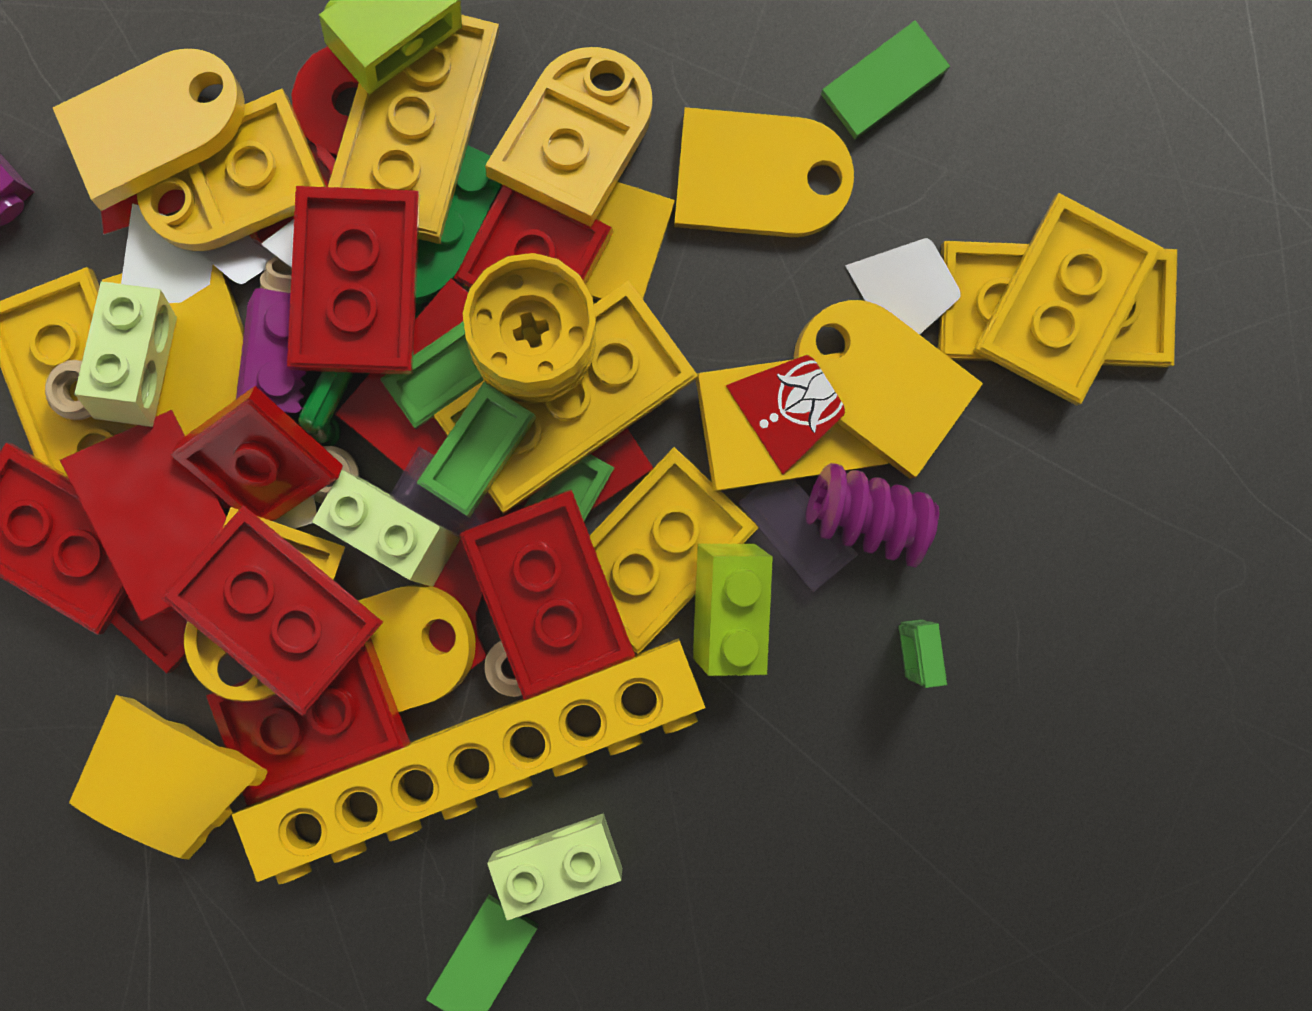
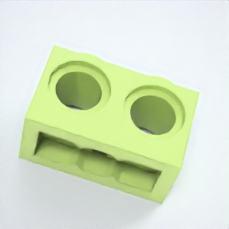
M101 281L74 393L93 419L153 427L177 316L161 289Z
M341 470L338 479L335 480L312 520L316 525L405 578L431 587L434 586L461 538L458 533L369 481L344 470Z
M604 813L496 850L492 853L487 863L506 920L620 882L623 869Z

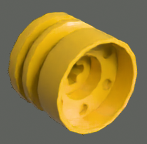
M536 253L507 256L482 272L469 289L463 310V321L472 361L485 383L510 399L528 404L552 401L574 389L590 369L596 346V319L593 297L580 275L559 259ZM533 326L535 332L541 334L542 345L531 348L529 342L523 340V329Z

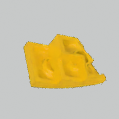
M116 695L69 804L99 823L133 840L177 858L189 860L206 842L209 833L215 827L221 826L233 813L230 804L247 786H259L265 779L268 771L236 750L215 745L185 724L165 720L137 700Z

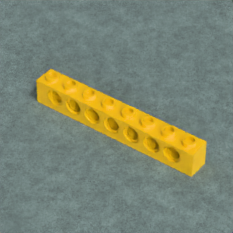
M679 638L526 700L523 698L410 742L411 744L243 807L233 813L232 817L256 881L259 882L275 876L279 885L310 873L312 868L309 862L331 854L334 863L349 859L366 851L365 840L386 832L389 841L403 838L423 828L420 822L421 818L439 811L442 812L444 820L457 817L478 807L475 797L493 790H497L499 798L511 796L533 786L530 776L552 768L554 776L558 777L586 766L588 763L585 755L607 747L609 754L615 755L642 744L643 741L640 733L662 725L665 734L698 722L695 712L704 709L705 705ZM632 684H645L655 692L656 704L647 714L635 715L624 707L622 694ZM579 705H587L594 708L601 718L599 730L590 736H580L574 733L568 724V713L572 708ZM522 727H533L539 730L545 739L544 752L536 757L521 755L514 747L513 736L515 731ZM469 748L482 751L489 761L488 774L482 778L466 776L459 766L460 753ZM420 770L429 775L434 786L433 794L430 798L420 800L408 794L404 785L407 772ZM354 792H365L375 799L378 812L374 820L364 821L352 813L350 798ZM298 814H310L319 821L322 829L319 841L309 842L298 835L295 827Z

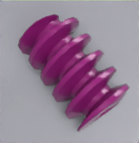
M830 463L823 468L815 482L807 505L805 518L808 525L814 523L816 519H820L821 538L828 540L834 535L838 526L843 527L842 544L851 547L856 542L860 533L864 534V552L873 554L878 549L882 540L886 541L884 553L885 558L895 561L905 547L907 548V566L916 568L922 562L935 538L939 520V506L936 502L933 503L929 494L923 492L911 494L909 489L902 485H894L890 488L884 479L874 477L868 481L863 472L852 470L846 474L842 465Z

